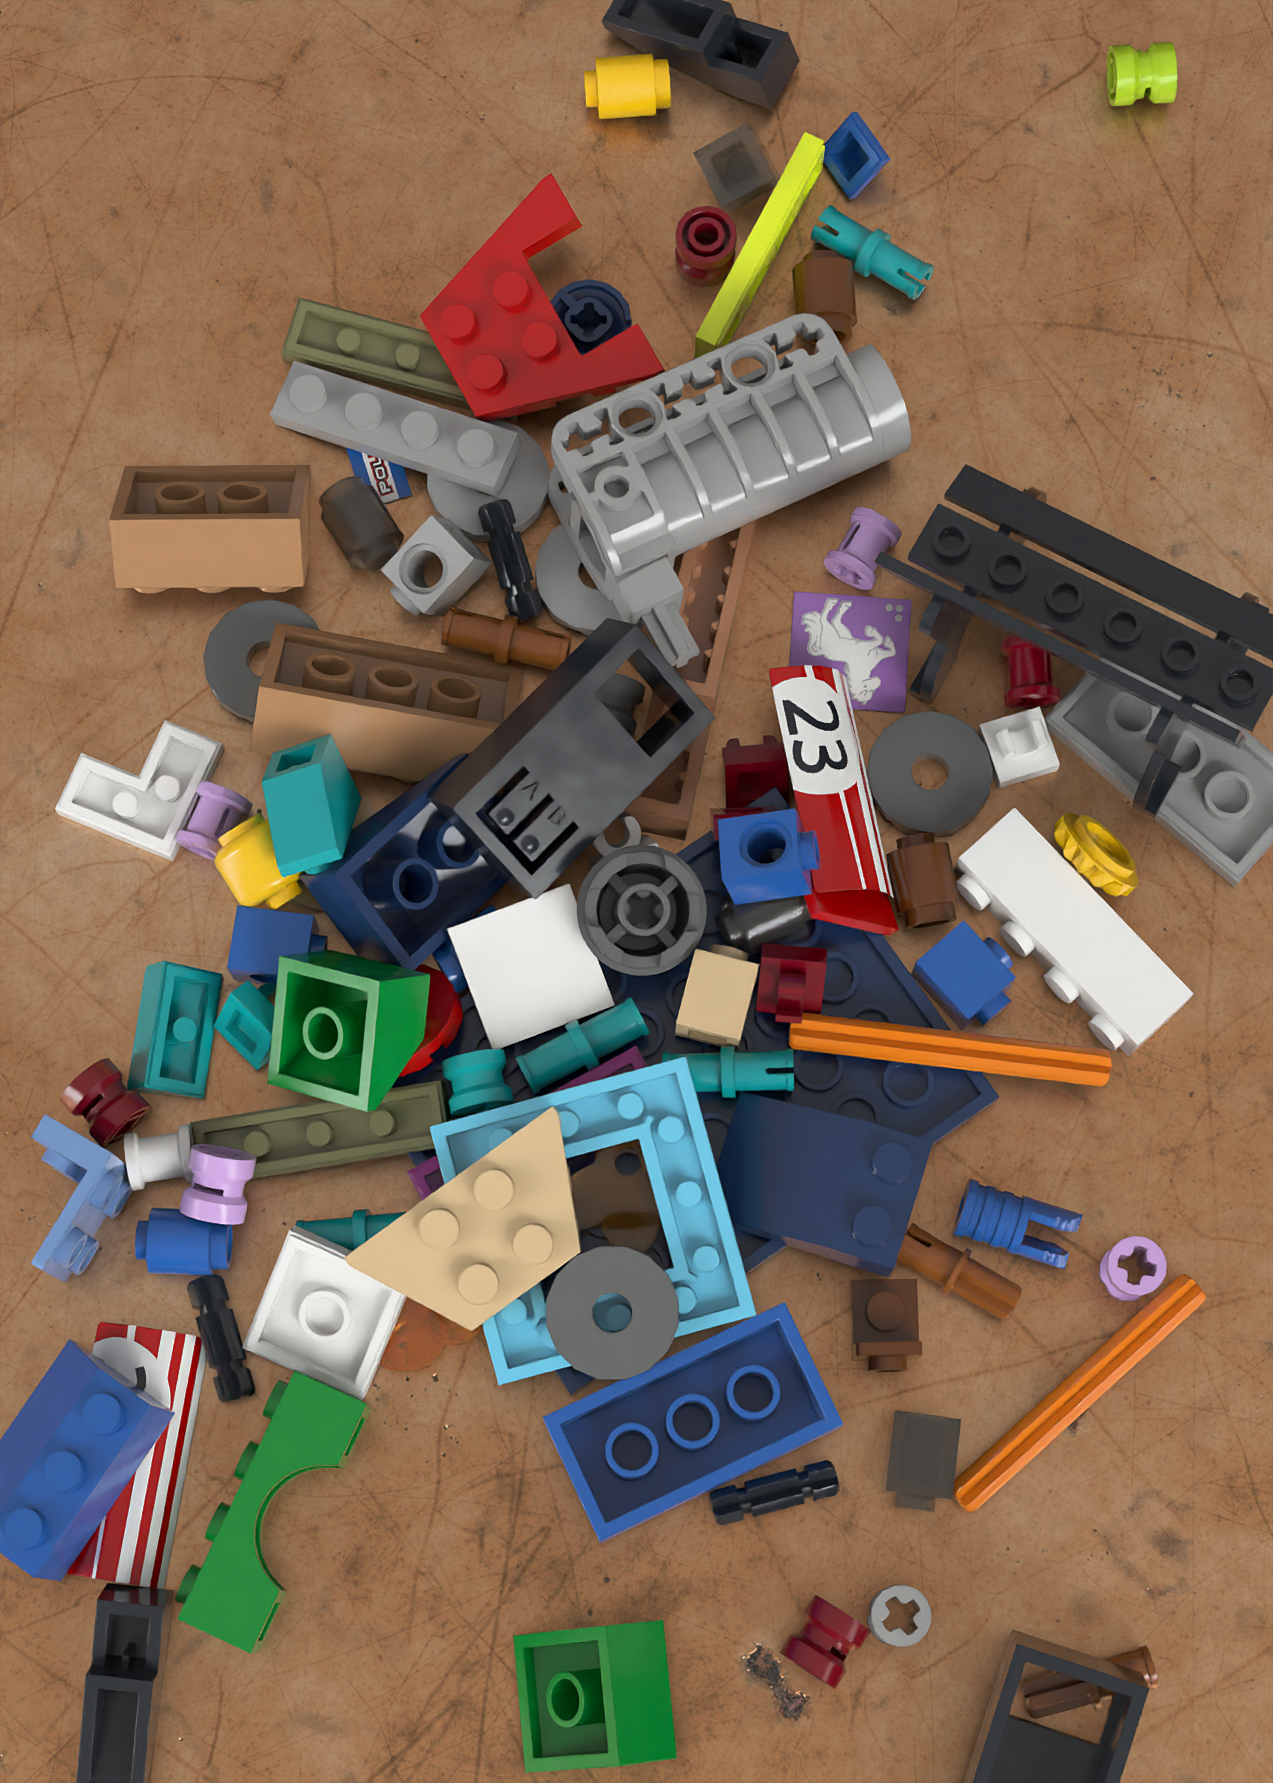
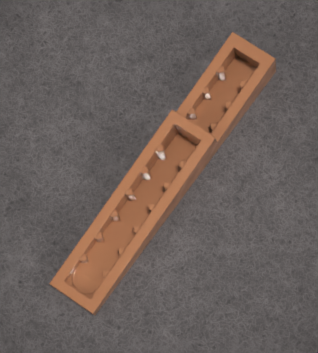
M756 520L684 552L678 579L684 588L679 613L697 644L700 653L688 659V664L677 669L675 666L673 668L712 714L715 709ZM653 689L643 735L669 709ZM711 723L625 809V813H629L637 820L642 832L686 841Z

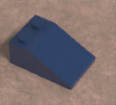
M460 753L353 828L342 859L336 860L323 872L307 874L304 871L299 875L305 886L357 956L415 970L449 938L448 928L466 922L506 884L427 798L469 756L467 753ZM495 794L476 815L519 861L524 855L509 840L520 829L519 825L507 835L485 814V811L499 798Z
M740 1092L717 1163V1170L734 1228L888 1278L894 1270L933 1142L869 1121Z

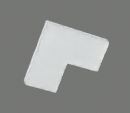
M165 720L139 776L81 753L55 810L58 815L174 861L181 846L175 841L177 833L180 830L187 829L200 799L196 790L200 782H210L225 748L218 741Z

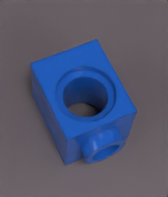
M795 808L718 820L722 881L735 905L812 894L810 870L820 869L818 839L815 830L805 831ZM776 848L785 849L783 855L775 862L769 864L758 863L765 852Z
M237 905L227 969L235 981L246 982L249 980L251 983L256 984L273 982L277 986L279 956L328 950V936L319 935L320 928L314 915Z

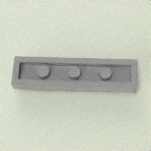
M297 361L293 362L270 412L276 425L499 497L522 444L517 432Z

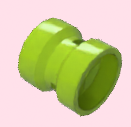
M1172 41L1151 43L1145 52L1135 50L1130 44L1109 46L1106 75L1108 97L1111 106H1130L1137 99H1142L1144 96H1147L1153 104L1174 102L1177 91V60Z

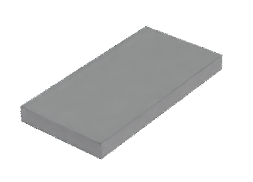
M1102 657L1098 659L1178 700L1182 698ZM1085 673L1045 717L1047 729L1133 802L1141 778L1154 752L1144 741L1160 709ZM1197 705L1196 709L1240 730L1246 737V740L1241 749H1238L1187 723L1171 758L1172 762L1182 766L1181 772L1156 817L1151 818L1235 887L1273 844V752L1243 727Z

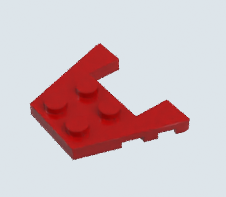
M552 173L544 177L420 314V318L475 417L486 423L557 406V401L592 393L594 397L614 393L616 392V387L646 381L666 372L638 323L585 355H581L528 262V259L582 227Z

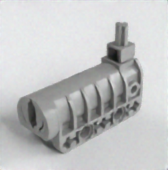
M802 313L788 317L598 401L558 421L552 433L551 454L555 465L549 473L547 493L553 509L597 588L609 601H614V605L624 622L636 624L639 628H645L653 645L669 664L677 669L688 664V659L699 655L700 650L679 613L684 588L673 570L675 557L907 452L911 445L910 421L897 382L877 349L872 344H869L846 354L832 328L824 319L814 314ZM801 333L807 341L815 338L818 340L814 355L809 356L802 348L786 354L782 359H777L776 355L784 353L793 347L796 334ZM775 345V351L770 346ZM743 358H753L764 366L739 378L733 375L731 369L733 363ZM719 369L722 384L711 387L705 393L692 399H684L675 403L672 408L665 410L664 404L658 396L663 394L664 403L667 405L682 396L683 385L690 383L695 390L712 385L715 377L714 371ZM634 407L642 408L651 414V417L627 428H623L618 419L622 412ZM607 419L609 436L608 434L593 440L591 444L579 449L565 450L569 447L570 435L577 433L582 440L601 434V421ZM566 486L568 492L563 493L562 490Z

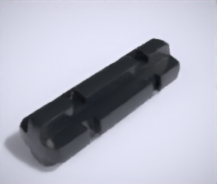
M500 499L479 507L478 515L484 533L489 532L491 538L490 541H487L501 589L506 588L509 596L505 598L509 615L519 617V622L539 616L543 611V606L538 590H532L530 581L534 580L520 532H514L512 524L516 523L511 503L507 499Z
M217 1274L199 1277L188 1283L187 1291L192 1308H196L200 1313V1316L195 1319L209 1367L217 1371L218 1376L214 1377L213 1381L218 1398L222 1403H234L244 1400L255 1393V1385L250 1368H244L242 1361L247 1358L244 1348H242L243 1344L233 1310L229 1309V1307L226 1308L225 1301L229 1300L224 1279Z
M824 1460L805 1465V1471L797 1473L796 1468L745 1481V1487L736 1489L734 1484L715 1489L709 1496L714 1519L718 1525H727L744 1520L743 1515L752 1513L753 1517L804 1504V1499L812 1497L813 1501L835 1496L839 1492L840 1487L835 1467L831 1461Z

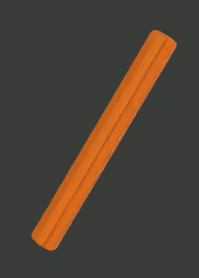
M803 1012L802 1024L790 1023L788 1038L789 1046L798 1050L1100 1087L1108 1082L1112 1065L1111 1053L1106 1049Z
M1187 1274L1178 1276L960 1474L948 1488L958 1504L968 1512L976 1511L1205 1302L1206 1295L1196 1281Z

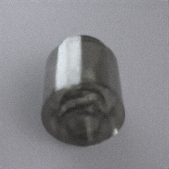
M351 476L336 482L320 496L318 503L323 510L321 520L352 569L360 570L366 568L368 572L379 571L399 551L398 548L404 540V534L372 485H365L359 476Z
M728 895L721 898L722 913L715 916L717 928L726 945L736 949L740 947L742 951L749 955L748 957L762 951V943L777 944L805 929V922L813 919L810 917L804 895L735 905L731 896Z

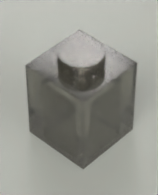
M747 122L693 152L721 208L729 212L774 189L781 177L756 128Z
M894 1410L890 1414L881 1494L895 1495V1508L934 1513L936 1501L948 1502L952 1500L961 1419Z

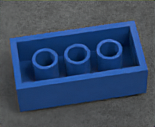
M785 1302L657 1362L650 1370L626 1380L615 1382L542 1417L600 1544L828 1435L843 1425Z

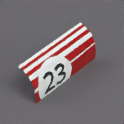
M821 665L770 668L769 677L798 815L805 831L815 830L818 839L820 869L810 870L815 892L874 890L888 894L891 903H893L894 897L845 676L837 669Z
M100 1322L97 1326L92 1354L175 1412V1414L66 1574L162 1589L165 1586L207 1357L201 1337L147 1327Z

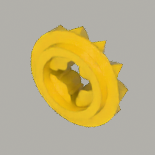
M1071 812L1064 813L1054 823L1055 841L1063 849L1064 857L1070 860L1077 867L1078 873L1084 874L1093 886L1101 887L1107 894L1116 897L1119 895L1128 896L1138 886L1139 880L1135 872L1136 865L1132 856L1106 827L1089 816H1079Z

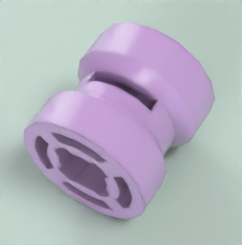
M195 1144L191 1146L188 1166L193 1172L191 1186L183 1190L180 1212L188 1217L211 1223L242 1224L245 1221L248 1205L243 1196L245 1182L253 1178L256 1157L248 1152L225 1146Z

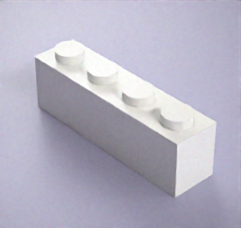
M1013 808L958 858L954 874L959 878L956 881V885L960 894L975 909L981 911L986 907L1002 923L1003 926L999 928V931L1008 945L1022 957H1026L1030 953L1047 971L1043 975L1047 985L1064 1002L1070 1004L1075 1000L1092 1018L1088 1022L1091 1031L1109 1049L1115 1051L1120 1047L1129 1057L1194 995L1016 808Z

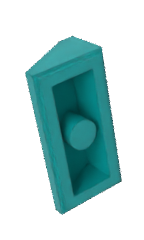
M168 961L157 962L146 967L127 1082L128 1090L190 1099H204L214 1033L213 1025L216 1020L222 973Z

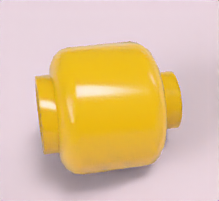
M261 812L218 838L222 848L215 855V866L242 906L254 907L265 902L269 910H275L304 892L297 882L300 879L299 875L304 871L282 877L277 867L269 819L265 820Z

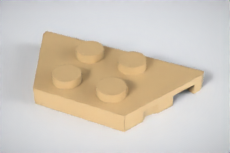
M552 1106L345 1256L344 1259L348 1265L473 1331L582 1251L580 1232L573 1204V1189L569 1167H567L561 1130V1115L556 1107Z

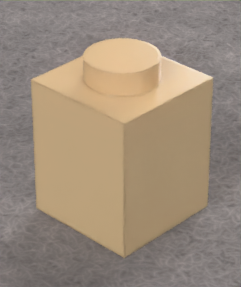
M711 945L709 952L695 949L676 1021L675 1035L720 1047L734 1045L735 1051H738L759 964L747 962L749 955L746 952L729 946Z

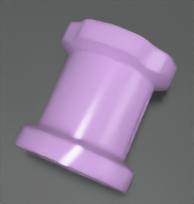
M856 507L849 520L851 527L837 550H831L827 553L823 562L827 570L842 582L857 589L870 590L877 580L874 574L878 566L875 563L880 551L886 553L889 547H895L902 532L890 519L876 511L865 507Z
M202 781L196 790L200 799L186 830L178 831L175 841L189 851L214 861L215 855L222 848L218 838L235 828L241 815L249 814L253 804L247 798L228 788Z
M1131 1236L1122 1239L1104 1254L1099 1264V1278L1110 1296L1120 1301L1133 1302L1142 1295L1153 1292L1162 1284L1166 1275L1167 1261L1162 1249L1154 1241L1146 1237ZM1133 1254L1138 1257L1137 1267L1147 1271V1275L1130 1284L1127 1282V1271L1118 1267V1263H1122Z

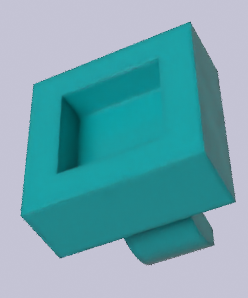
M247 980L230 993L213 1026L258 1071L270 1061L275 1007L270 1001L276 992V985L273 982L265 983L257 989Z

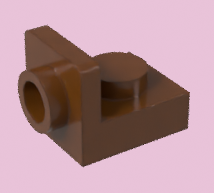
M917 1279L851 1280L852 1361H868V1372L908 1371L907 1360H918L923 1355L922 1341H919Z

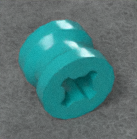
M479 1050L453 1056L441 1062L444 1078L452 1083L454 1094L449 1099L452 1116H470L515 1103L512 1088L506 1085L503 1080L502 1071L507 1065L504 1050Z

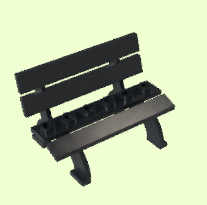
M965 464L945 492V500L1000 526L996 532L938 503L909 552L908 561L964 588L962 592L881 551L876 558L875 563L891 575L933 595L924 611L918 629L937 641V643H935L910 686L909 694L931 705L958 658L961 640L973 615L1160 709L1144 741L1154 752L1141 778L1132 804L1133 808L1153 818L1156 817L1181 772L1182 766L1172 762L1171 758L1187 723L1238 749H1241L1246 740V737L1240 730L1196 709V706L1199 705L1253 732L1273 696V668L1246 655L1249 649L1273 661V614L1269 613V608L1259 604V597L1245 592L1241 598H1238L1046 504V493L1034 487L1028 490L1024 489L1022 492ZM1025 540H1029L1217 633L1215 639L1024 546ZM981 598H984L1164 689H1167L1181 696V700H1178L984 602H981Z

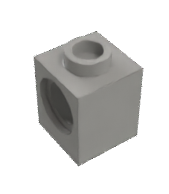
M431 515L381 571L395 584L390 589L392 596L410 613L418 616L422 612L423 614L444 617L450 606H454L493 562L451 520ZM438 555L443 564V574L436 585L429 587L423 576L424 566L428 559Z

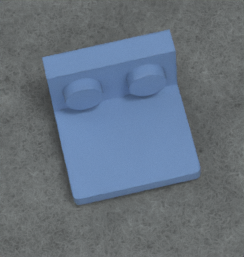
M45 1114L31 1138L47 1149L41 1160L79 1185L37 1251L31 1264L65 1283L72 1272L80 1275L89 1265L99 1245V1241L93 1238L106 1216L114 1219L121 1212L132 1193V1188L128 1182L126 1164L119 1158Z

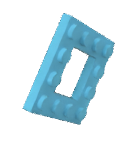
M686 1056L430 1127L445 1184L552 1106H555L561 1115V1130L566 1158L639 1139L674 1266L664 1269L669 1274L679 1297V1327L674 1338L757 1315ZM542 1281L482 1323L498 1385L571 1366L556 1351L546 1327L547 1297ZM607 1293L596 1301L594 1316L602 1328L608 1331H620L629 1325L632 1318V1308L624 1296L617 1293Z

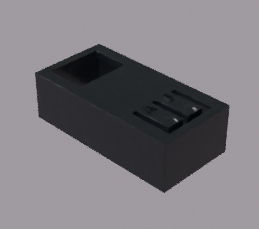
M606 618L427 798L510 888L536 900L716 717L636 624ZM626 660L669 708L637 742L594 694ZM523 767L525 772L485 811V814L495 825L508 835L546 795L549 796L550 799L509 839L524 855L518 861L479 819L476 813Z
M1012 1629L963 1783H1120L1150 1689L1143 1674ZM1026 1662L1114 1691L1098 1743L1009 1714Z

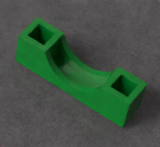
M295 1370L289 1383L278 1380L263 1411V1416L271 1420L260 1444L254 1441L248 1443L235 1469L234 1477L242 1482L231 1506L224 1502L220 1503L205 1533V1539L213 1542L202 1567L195 1564L190 1566L178 1589L175 1601L184 1605L177 1618L178 1620L248 1653L259 1652L287 1592L271 1573L262 1550L261 1531L267 1508L277 1492L295 1477L316 1469H344L372 1409L367 1403Z

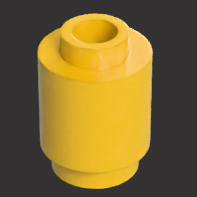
M652 54L595 57V70L584 71L586 108L598 107L599 119L655 116L656 109L671 108L668 59L653 60Z

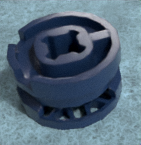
M592 279L575 281L560 289L551 300L552 305L581 355H585L632 326L629 304L620 291L606 282Z

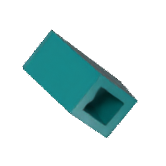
M331 734L272 753L262 779V787L277 867L282 877L305 871L307 874L323 872L336 860L342 859L362 798Z

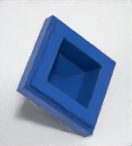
M852 112L824 143L823 162L849 199H855L890 160V157L858 112Z

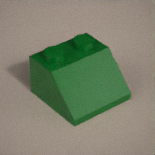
M335 950L279 956L267 1084L366 1112L376 1110L424 1039L430 974Z
M663 1620L513 1635L525 1773L620 1767L677 1759Z

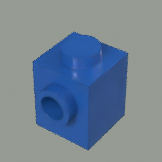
M964 920L918 959L911 972L912 977L961 1031L975 1019L984 1027L997 1017L1012 1002L1005 993L1010 989L1016 978L1009 970L1013 967V962L1006 951L990 937L982 941Z

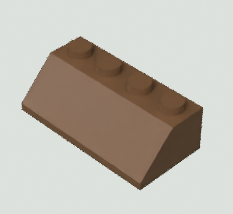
M276 622L259 685L250 751L268 754L271 757L274 752L331 734L349 773L362 771L390 776L407 784H417L460 753L470 755L518 707L523 668ZM504 786L496 793L497 796L502 795Z

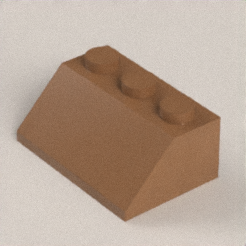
M310 465L125 466L109 518L116 588H134L141 593H158L168 588H197L205 593H219L231 587H258L265 592L278 593L293 587H304L309 562Z

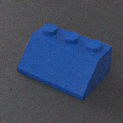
M68 1340L0 1439V1553L33 1578L62 1581L175 1414V1412L74 1340Z

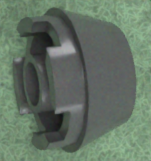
M627 846L603 857L585 877L577 899L578 926L588 948L607 966L630 975H654L665 972L680 964L697 946L706 924V897L697 875L680 857L668 850L655 846Z

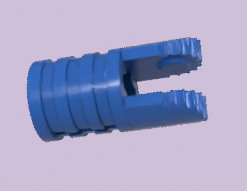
M969 1179L960 1200L952 1234L959 1237L964 1235L977 1242L983 1241L996 1248H1005L1006 1252L1065 1269L1069 1257L1068 1251H1065L1064 1248L1055 1243L1025 1235L1029 1220L1057 1230L1077 1232L1083 1215L1024 1195L1019 1197L1009 1191L1003 1192L997 1190L996 1187L984 1186L979 1184L977 1180Z

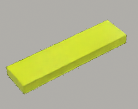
M804 132L695 336L694 359L730 344L822 171L825 152L824 140Z

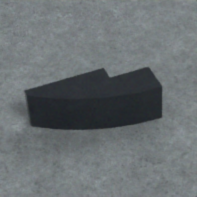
M613 0L601 21L605 29L646 54H652L655 59H668L669 67L725 93L769 109H773L800 62L788 32L737 18L731 3L723 0Z
M107 1583L99 1595L96 1604L91 1666L85 1676L76 1783H148L164 1679L173 1590Z

